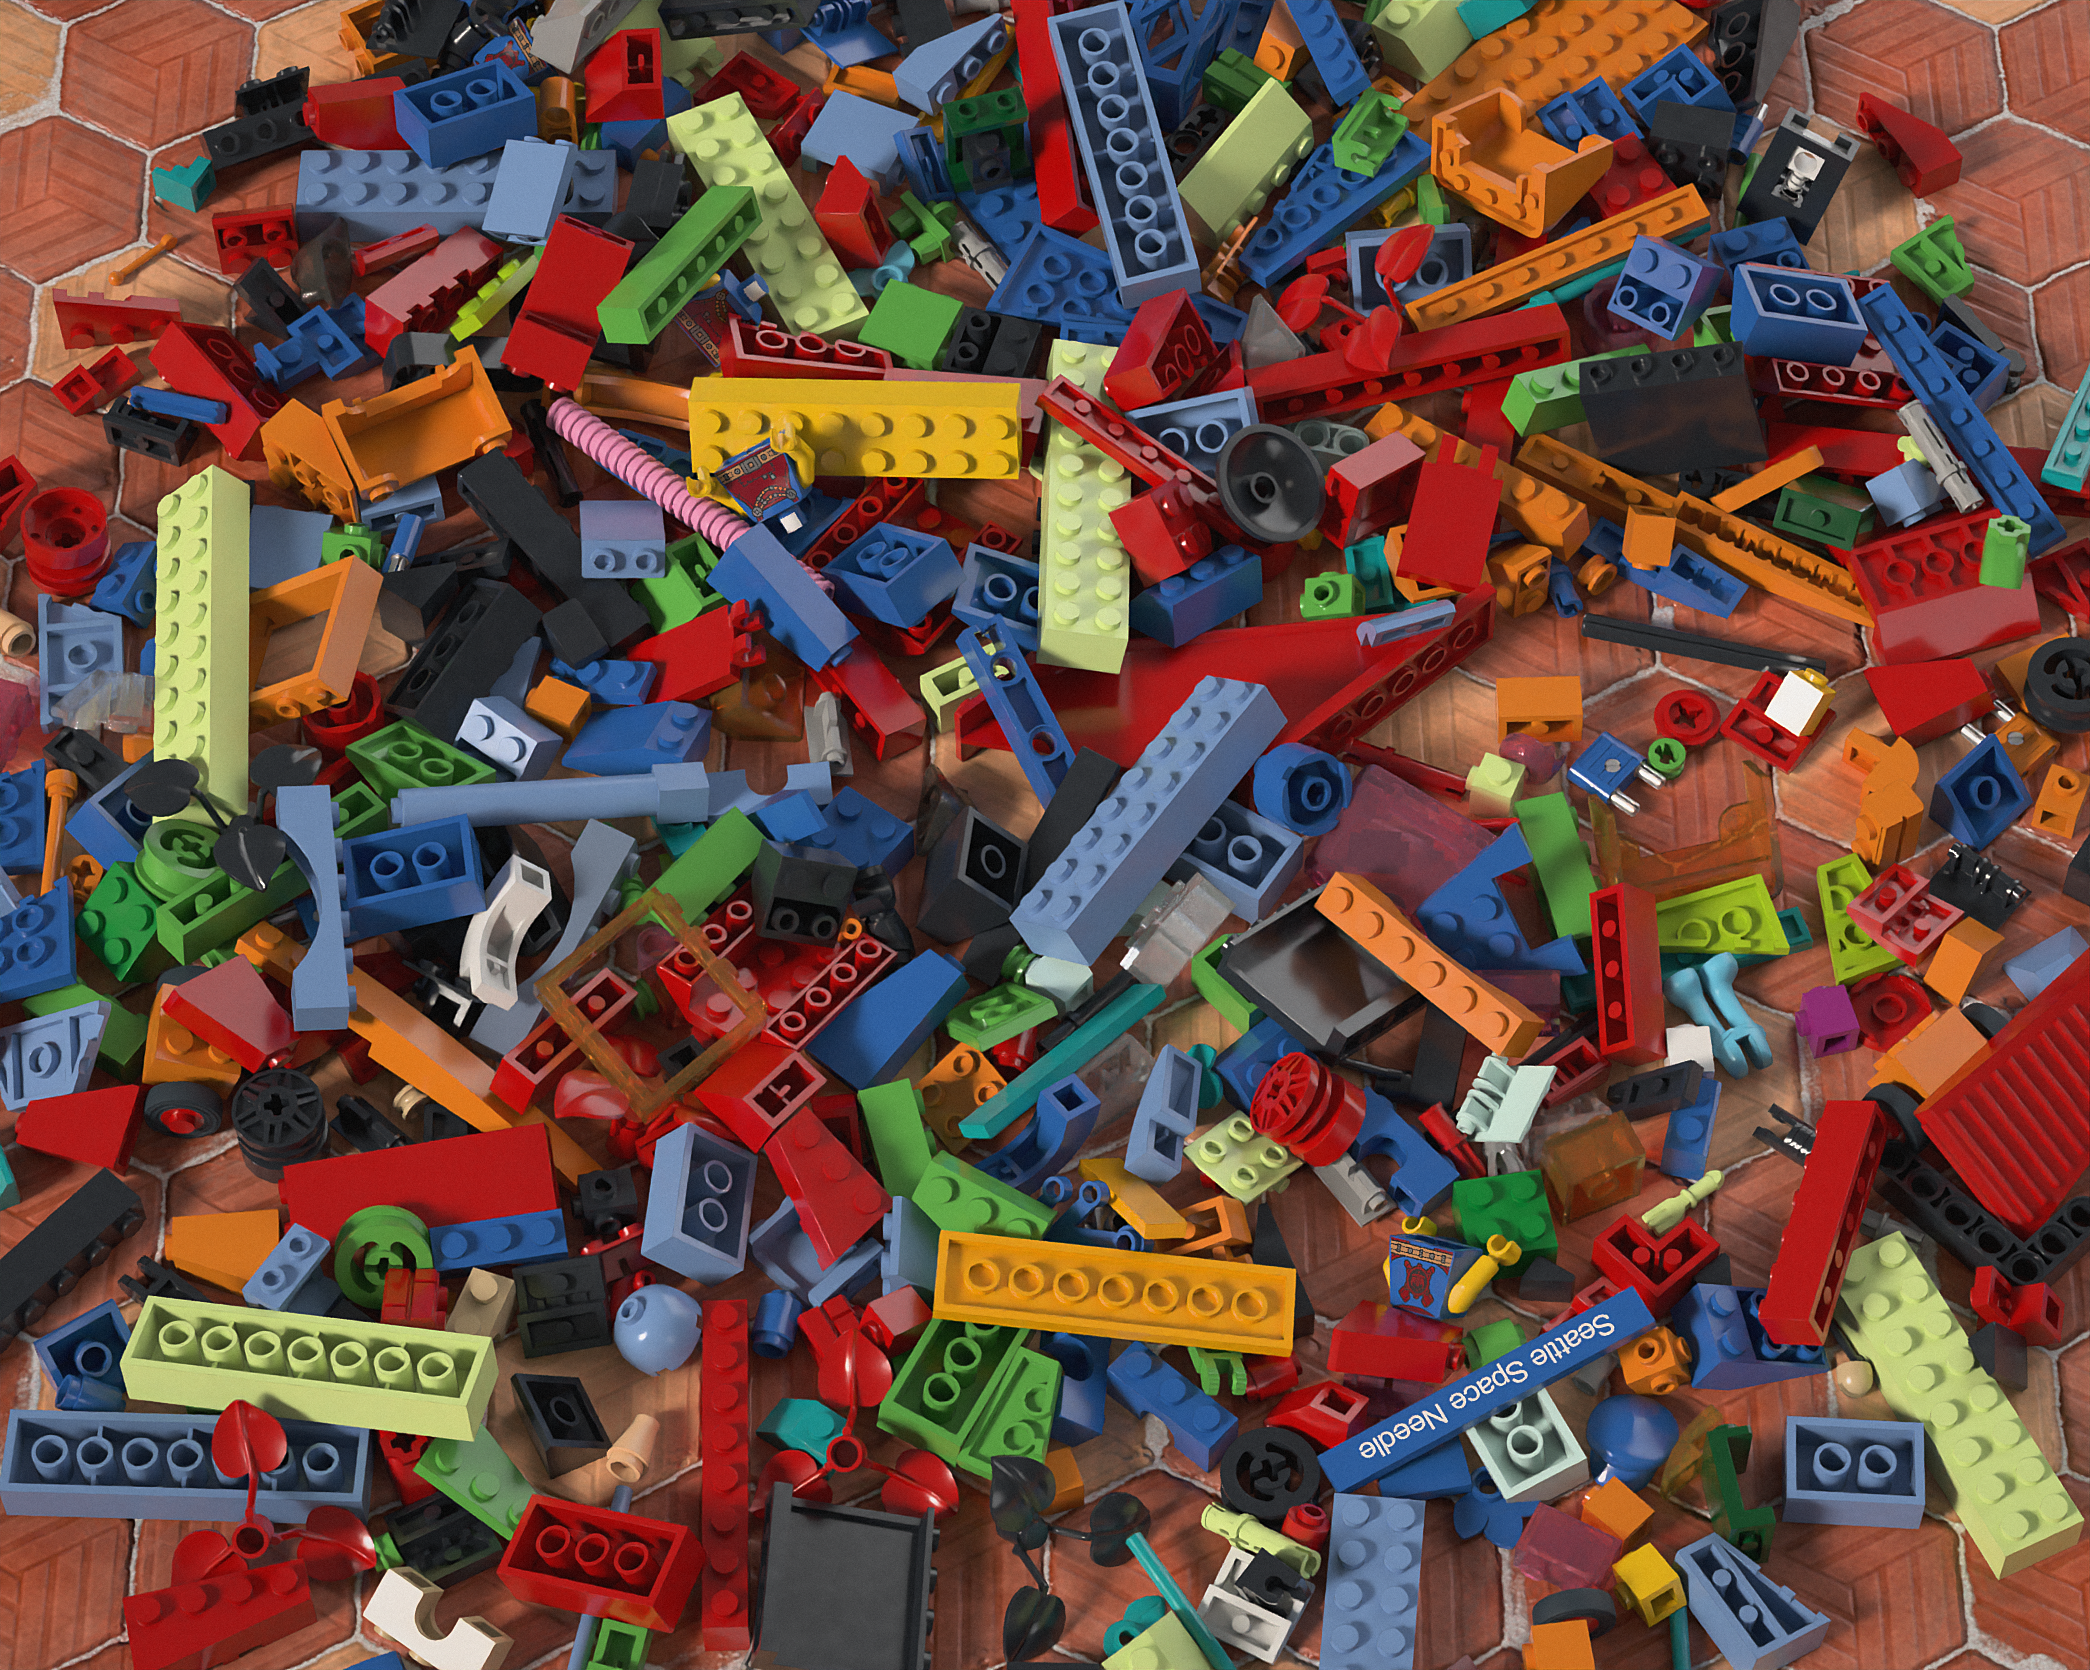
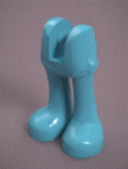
M1724 952L1707 961L1700 969L1698 975L1693 968L1683 969L1673 974L1663 984L1662 991L1666 999L1683 1009L1698 1027L1709 1026L1713 1056L1719 1060L1735 1080H1739L1748 1075V1065L1738 1045L1743 1046L1748 1057L1759 1070L1772 1065L1773 1058L1766 1040L1764 1028L1751 1019L1734 993L1732 983L1738 973V964L1730 952ZM1703 991L1711 998L1731 1027L1729 1030L1726 1031L1705 1000Z

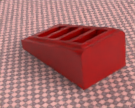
M1584 1036L1580 1037L1537 1065L1556 1066L1558 1069L1554 1077L1563 1085L1559 1087L1552 1080L1550 1083L1552 1093H1547L1540 1104L1548 1111L1598 1088L1608 1081L1612 1063L1607 1058L1601 1057V1053ZM1578 1065L1584 1072L1581 1074L1574 1066ZM1566 1070L1574 1079L1570 1080L1562 1071Z

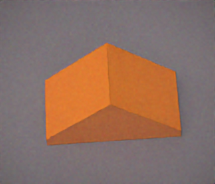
M1970 916L1946 932L1922 981V986L1959 1007L2005 943L2006 938Z

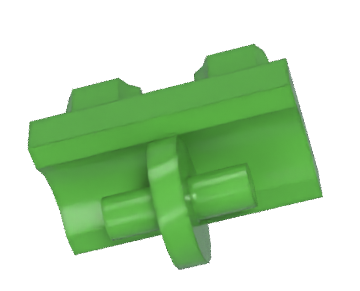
M909 190L899 196L901 208L887 219L890 231L898 240H903L915 231L920 235L911 241L909 245L914 257L922 265L938 256L945 263L955 258V253L949 247L952 239L949 231L956 224L954 220L958 212L953 203L944 201L937 204L934 200H931L924 207Z

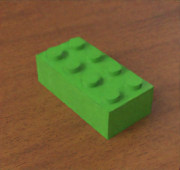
M932 1318L881 1402L876 1426L918 1449L927 1450L935 1454L944 1463L956 1468L958 1465L956 1461L958 1454L1019 1347L1027 1348L1037 1330Z

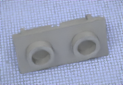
M824 692L819 696L815 707L804 706L810 763L829 761L830 776L853 777L847 720L840 712L841 701L836 697L835 693Z
M1346 1151L1339 1159L1327 1166L1314 1167L1309 1164L1361 1228L1397 1207V1204L1360 1161L1356 1164Z

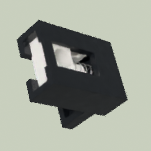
M1790 106L1736 210L1745 214L1748 219L1756 223L1785 216L1797 242L1807 246L1861 143L1841 132L1834 143L1806 129L1812 117ZM1804 152L1812 154L1815 158L1806 156Z

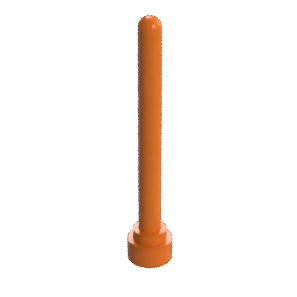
M65 769L52 770L45 777L44 789L51 807L40 896L56 888L54 882L60 879L67 808L78 795L79 778L75 773Z

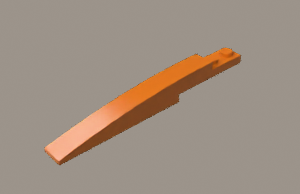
M1542 433L1530 435L1515 458V468L1586 502L1588 514L1598 519L1603 516L1624 530L1629 504L1670 508L1677 518L1672 544L1673 550L1680 543L1740 581L1823 612L1871 628L1875 626L1849 571L1682 490L1678 497L1675 498Z
M263 920L238 938L234 951L239 955L244 953L251 963L292 989L293 971L309 950ZM353 965V974L347 975L348 986L356 987L357 1010L356 1012H349L347 1027L372 1043L368 1053L369 1057L482 1132L544 1122L550 1128L557 1182L573 1193H577V1175L588 1174L595 1170H603L596 1161L535 1105L524 1115H521L489 1090L496 1073L493 1069L402 998Z

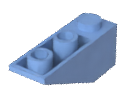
M999 13L917 47L892 73L899 97L935 117L943 109L942 104L952 102L956 94L970 80L977 77L980 70L989 60L1003 50L1009 41L1003 16Z

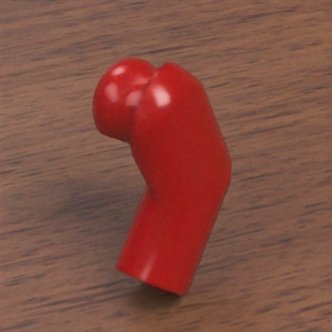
M645 1269L640 1270L614 1284L609 1301L612 1328H614L620 1306L633 1292L643 1286L657 1284V1279L653 1272Z

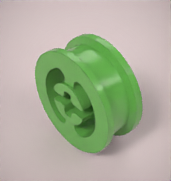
M167 819L155 822L147 829L143 841L144 849L137 854L135 859L134 873L136 878L151 894L168 902L220 869L214 859L213 849L216 841L221 836L205 826L186 820Z
M390 1205L368 1207L350 1216L339 1229L334 1246V1272L337 1283L343 1293L363 1307L382 1310L385 1275L389 1268L403 1269V1245L407 1246L415 1256L413 1262L406 1269H410L411 1272H415L416 1269H433L430 1232L423 1221L406 1209ZM363 1245H365L364 1270L359 1268L352 1258L355 1252Z

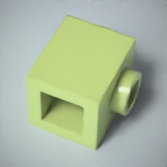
M1486 752L1480 766L1473 765L1467 777L1465 789L1470 790L1469 813L1487 819L1512 818L1514 802L1520 801L1523 794L1526 766Z

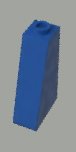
M759 522L734 540L707 577L706 581L710 586L734 604L739 600L746 599L749 602L750 613L757 610L763 612L764 629L817 672H820L830 663L838 667L854 652L850 646L860 632L762 522Z
M928 949L855 999L803 1049L804 1052L856 1094L861 1090L890 1083L970 989V985L963 975V972L966 970L965 967L948 953L940 957L933 950Z

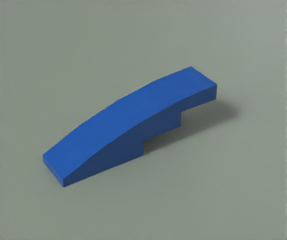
M1603 516L1600 517L1578 553L1589 559L1597 554H1602L1606 558V564L1613 563L1617 567V575L1656 594L1726 619L1729 618L1749 588L1744 582L1678 543L1674 550H1671L1669 566L1657 565L1656 570L1652 571L1634 568L1632 563L1628 562L1622 553L1625 530Z

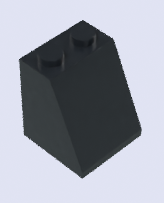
M971 806L963 808L927 855L915 928L946 947L1010 921L1009 917L1020 905L1029 845Z

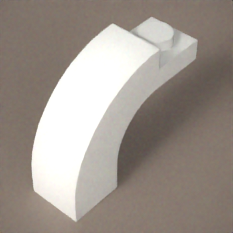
M514 854L498 872L485 892L487 911L473 915L460 959V978L471 983L472 994L476 995L484 1003L494 1004L507 1011L518 1000L515 963L520 944L531 923L552 899L549 872Z

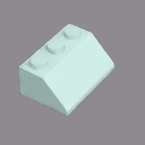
M1545 1388L1465 1431L1507 1503L1551 1500L1590 1479L1587 1457Z

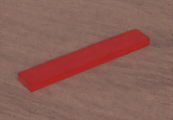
M1059 374L1038 395L1035 402L1036 406L1153 487L1177 476L1180 483L1184 484L1192 495V507L1197 517L1223 536L1236 543L1245 533L1225 510L1218 494L1216 481L1072 381Z

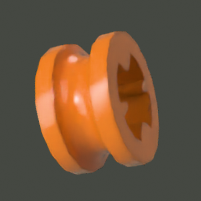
M1597 554L1583 565L1577 576V582L1581 586L1588 585L1589 593L1598 595L1612 583L1617 574V567L1613 563L1606 564V558L1602 554Z

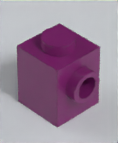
M1844 984L1834 987L1818 986L1807 993H1802L1800 1009L1795 1012V1024L1800 1037L1806 1036L1814 1059L1856 1050L1860 1026Z

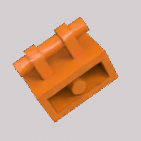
M1223 1195L1176 1211L1187 1221L1185 1237L1153 1239L1154 1246L1151 1253L1201 1259L1214 1257V1260L1253 1264L1249 1254L1236 1258L1232 1256V1250L1253 1244L1242 1201Z

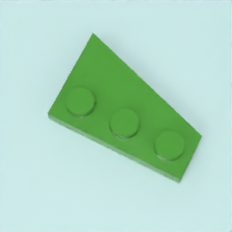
M1022 1346L1019 1347L958 1454L956 1461L959 1467L992 1481V1456L1021 1455L1037 1460L1045 1465L1063 1371L1058 1361Z
M482 1422L474 1442L436 1437L413 1469L414 1472L509 1541L512 1539L531 1495L537 1494Z

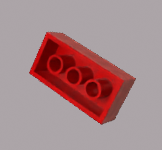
M532 1494L496 1574L516 1599L673 1633L708 1553L688 1526Z

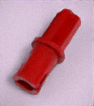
M1441 1101L1417 1117L1422 1121L1441 1148L1438 1153L1445 1154L1454 1163L1457 1172L1463 1180L1485 1177L1488 1170L1466 1140L1468 1134L1461 1133L1456 1128V1124L1442 1106Z

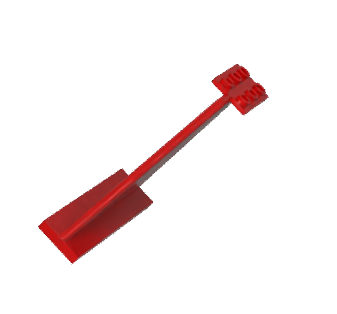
M1485 581L1454 604L1456 613L1451 626L1372 648L1370 644L1361 647L1356 633L1358 626L1365 621L1397 612L1206 631L1175 649L1152 637L1128 639L1119 674L1036 663L1037 651L1030 652L1024 659L1075 756H1077L1083 745L1118 763L1121 766L1120 771L1127 772L1145 752L1147 745L1159 735L1170 721L1171 716L1181 708L1194 692L1196 685L1207 675L1265 685L1288 720L1259 757L1267 755L1274 748L1282 744L1292 742L1304 744L1337 757L1345 750L1351 736L1357 740L1362 738L1493 639L1497 590ZM1010 672L1006 675L1001 674L997 678L1002 681H1010ZM982 692L974 698H967L959 705L954 713L956 757L961 762H965L984 747L1013 752ZM1038 739L1033 740V748L1038 754L1050 755V749L1046 742ZM1254 763L1232 791L1238 792V804L1258 814L1253 797Z

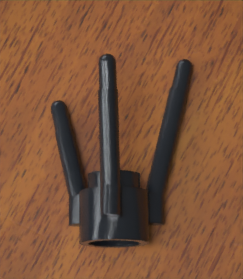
M1347 1058L1338 1064L1340 1067L1376 1076L1374 1092L1377 1095L1386 1097L1393 1105L1395 1112L1397 1104L1408 1105L1412 1083L1411 1070L1385 1068Z

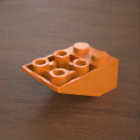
M292 398L260 428L264 445L263 452L269 466V477L281 489L288 488L299 495L301 501L310 509H319L327 515H333L335 526L345 527L347 522L362 523L354 486L324 419Z

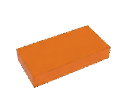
M834 63L823 86V96L830 97L833 91L837 89L897 111L903 102V99L899 97L893 74L861 65L841 69Z

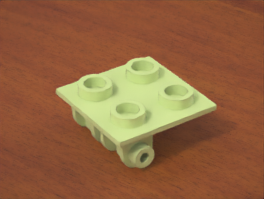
M1237 1110L1185 1147L1182 1154L1236 1200L1242 1201L1243 1206L1248 1205L1267 1190L1269 1192L1275 1190L1279 1194L1282 1193L1290 1183L1286 1176L1303 1164L1299 1158L1284 1146L1276 1144L1271 1139L1254 1130L1250 1118L1240 1110Z

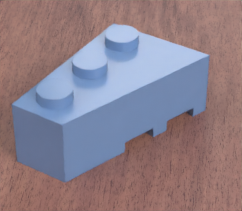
M1714 1532L1677 1551L1672 1569L1680 1577L1687 1606L1734 1670H1777L1819 1648L1831 1620L1820 1611L1816 1615L1794 1598L1796 1593L1785 1585L1782 1588L1777 1586L1759 1572L1761 1568L1759 1565Z

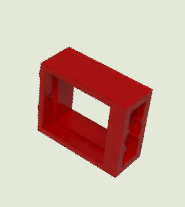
M1395 431L1331 465L1325 484L1327 492L1325 510L1315 529L1341 550H1344L1408 515L1426 453L1399 431Z

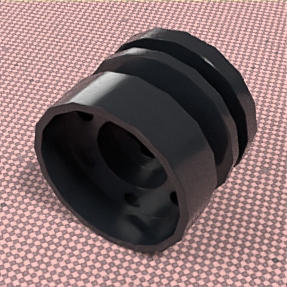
M275 1068L253 1075L240 1086L233 1098L231 1116L245 1165L256 1177L278 1184V1179L284 1178L283 1166L327 1159L330 1154L332 1137L326 1118V1111L318 1086L307 1075L293 1069Z

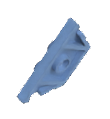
M45 593L38 594L40 725L43 734H49L126 694L124 626L122 618L106 612H94L89 607L73 603L72 607L53 602L51 595Z
M97 1000L0 1028V1095L8 1111L21 1113L26 1111L29 1101L86 1092L111 1012V1003Z

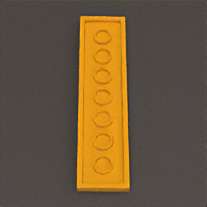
M941 1230L932 1318L1290 1357L1293 1348L1296 1269Z

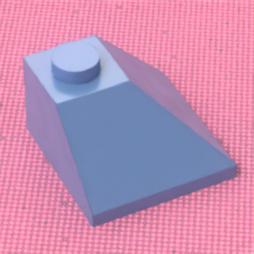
M2070 925L2005 962L2002 969L2031 1002L2090 946L2076 929Z

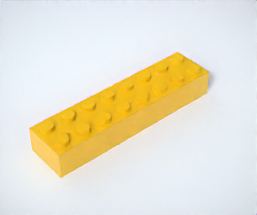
M694 377L688 399L692 473H697V468L700 466H706L710 473H714L725 460L770 437L771 428L774 427L779 432L785 429L786 423L792 422L796 427L795 435H798L815 453V475L1019 479L1022 460L1020 383Z

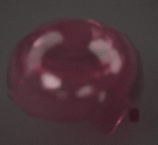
M1524 733L1508 734L1502 740L1499 747L1500 757L1526 766L1524 783L1528 785H1544L1548 783L1558 773L1567 759L1566 755H1562L1559 759L1555 758V747L1553 745L1544 746L1535 738Z

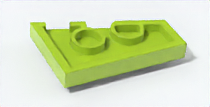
M534 254L521 263L516 258L511 260L497 272L499 274L498 278H494L477 292L478 295L457 311L460 317L449 330L459 342L482 328L534 277L540 262Z
M1855 852L1818 866L1816 878L1836 986L1844 984L1847 987L1858 983L1862 978L1872 974L1883 973L1907 964L1876 943L1846 913L1847 905L1873 882L1857 853Z
M1761 873L1656 903L1660 953L1721 954L1730 952L1731 954L1789 955L1790 946Z

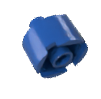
M1292 742L1274 748L1267 755L1259 757L1255 762L1253 769L1255 775L1253 783L1254 802L1258 815L1271 822L1306 836H1319L1332 830L1340 822L1336 819L1342 809H1348L1352 797L1351 776L1347 767L1333 755L1304 744Z

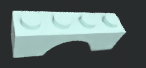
M1160 880L1115 937L1135 936L1148 939L1174 911V888ZM1037 956L1030 962L1025 971L1026 989L1053 1000L1058 1015L1054 1017L1060 1021L1066 1012L1075 1011L1093 995V973L1086 965L1048 956Z

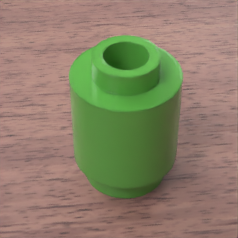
M1506 1318L1468 1331L1466 1337L1462 1338L1461 1345L1466 1346V1355L1463 1362L1466 1370L1472 1373L1527 1343L1521 1325H1513L1511 1320Z

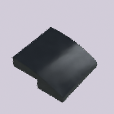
M601 1252L519 1265L512 1269L520 1308L517 1320L525 1359L606 1346L613 1343L609 1296Z
M438 1491L383 1517L405 1565L414 1569L442 1590L500 1564L504 1556L503 1548L491 1527L442 1491Z

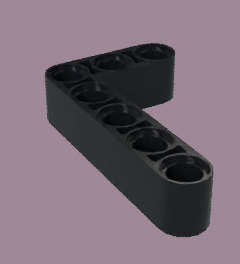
M1886 1140L1872 1188L1975 1275L1976 1267L1993 1265L2012 1287L2044 1282L2051 1287L2090 1251V1197L2078 1196L2069 1200L2023 1243L1907 1145L1899 1140ZM1882 1165H1892L1897 1169L1889 1170L1884 1168ZM1915 1192H1924L1930 1195V1197H1920ZM1948 1220H1958L1964 1225H1953ZM2073 1221H2082L2088 1224L2089 1226L2082 1227L2075 1224ZM1981 1248H1992L1996 1250L1997 1253H1987L1983 1251ZM2044 1248H2053L2059 1251L2060 1254H2051ZM2017 1275L2026 1276V1277H2028L2031 1281H2028V1282L2020 1281V1280L2017 1279L2015 1276H2017Z

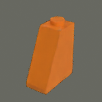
M1276 0L1253 64L1284 83L1294 78L1296 73L1311 57V53L1285 0Z
M279 1209L172 1217V1234H165L167 1261L174 1260L177 1274L181 1278L244 1298L243 1287L284 1237Z

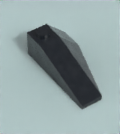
M1732 0L1711 12L1708 44L1716 57V60L1713 61L1714 70L1720 75V83L1738 111L1736 115L1760 105L1797 37L1801 7L1793 0Z

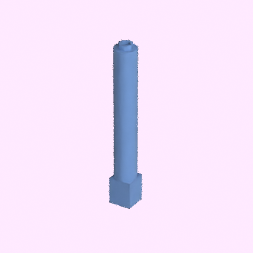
M703 762L655 764L652 765V773L406 788L399 789L398 798H391V818L393 824L400 823V828L467 813L472 827L655 816L657 824L707 821L710 786Z

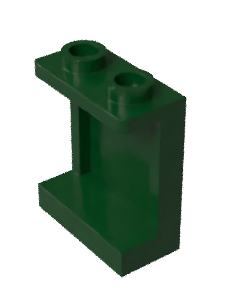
M1019 86L942 104L945 165L955 193L973 189L963 167L962 137L1001 128L1010 148V172L1013 180L1031 176V165L1024 148V122L1029 120V112Z
M1806 473L1783 487L1772 526L1851 551L1854 549L1858 533L1873 530L1879 510L1870 492Z
M1736 1424L1720 1425L1712 1431L1706 1432L1699 1470L1713 1531L1756 1564L1768 1563L1776 1526L1773 1508L1769 1506L1745 1510L1736 1475L1746 1472L1753 1437L1751 1426H1737Z

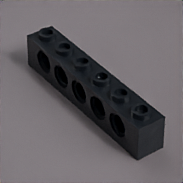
M421 57L354 81L399 76L405 86L410 87L432 79L425 60ZM308 96L202 132L198 138L206 159L212 161L214 173L318 138L311 126H306L303 118V103L308 102Z

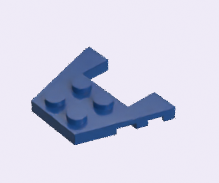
M1517 822L1509 825L1498 839L1490 846L1487 845L1473 861L1459 873L1456 872L1417 907L1416 914L1429 940L1455 961L1488 983L1575 976L1588 972V965L1572 933L1531 950L1494 878L1533 861V854Z

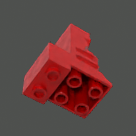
M559 213L499 362L507 364L506 369L515 375L529 378L530 374L544 379V384L555 391L567 393L569 389L576 392L593 355L602 329L596 307L620 283L635 243Z

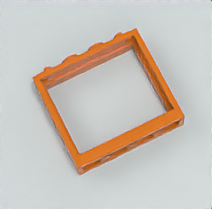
M355 554L249 594L248 735L348 700L384 578ZM330 609L313 670L254 691L272 630Z

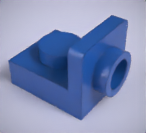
M297 336L271 351L262 342L254 345L256 362L253 363L256 374L263 383L270 382L280 394L320 371L319 361Z

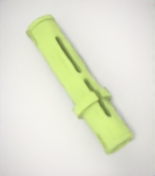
M1216 1501L1212 1502V1505L1209 1504L1203 1511L1201 1518L1202 1526L1228 1539L1233 1547L1239 1550L1248 1549L1255 1553H1258L1261 1547H1263L1304 1579H1309L1310 1575L1314 1576L1318 1571L1321 1557L1317 1551L1306 1546L1304 1547L1294 1540L1263 1526L1255 1516L1248 1513H1237Z

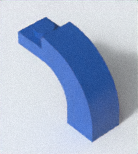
M1075 1073L1040 1091L1034 1115L1013 1141L998 1152L976 1163L973 1167L1028 1196L1032 1195L1043 1186L1047 1178L1055 1176L1083 1145L1097 1120L1101 1106L1100 1100Z

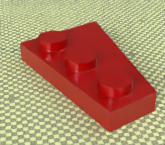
M52 288L53 302L65 350L159 340L171 320L184 322L179 299L130 295L124 301L104 299V293L89 291L87 297L67 296V289Z

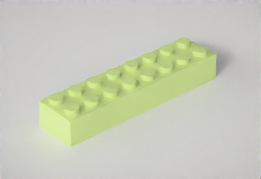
M738 91L666 118L669 149L674 157L677 152L686 153V178L692 182V188L699 199L711 186H753L763 222L732 254V257L745 279L757 273L767 283L769 293L758 300L769 321L777 324L776 331L799 336L801 330L817 334L816 336L823 339L827 344L834 345L838 339L858 344V336L870 314Z
M1900 1230L1852 1251L1833 1317L1857 1355L1862 1356L1866 1362L1872 1365L1873 1381L1898 1421L1924 1423V1462L1997 1579H2003L2076 1545L2085 1521L1996 1380L1989 1377L1967 1343L1969 1342L1968 1336Z
M149 1295L119 1363L129 1399L225 1410L234 1400L244 1399L274 1417L472 1442L475 1440L499 1374L492 1337Z

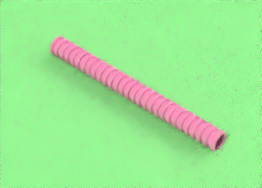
M569 397L558 399L550 407L546 416V425L550 429L555 430L560 436H564L570 443H574V446L583 449L584 453L592 456L597 462H601L604 467L619 475L622 480L629 482V485L638 488L639 492L647 495L652 501H656L662 508H666V511L675 514L676 518L684 521L687 526L693 527L694 531L699 532V534H703L704 538L712 541L717 547H721L724 552H726L734 540L752 528L749 527L747 522L740 520L737 515L731 514L727 508L721 507L720 503L715 500L712 501L710 497L695 498L688 493L687 484L683 477L675 474L670 468H666L663 463L656 461V458L647 455L646 451L638 448L633 442H629L626 437L619 435V432L610 429L609 425L601 422L596 416H592L589 411L574 403ZM790 554L832 601L835 591L834 584L829 580H825L819 573L816 574L815 570L806 567L805 563L797 560L795 556Z

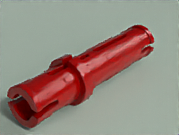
M1352 736L1346 744L1344 750L1346 754L1343 755L1342 762L1376 772L1377 778L1385 780L1386 777H1390L1454 799L1459 803L1462 802L1467 791L1465 785L1468 776H1462L1395 753L1396 748L1387 746L1384 749L1357 740Z

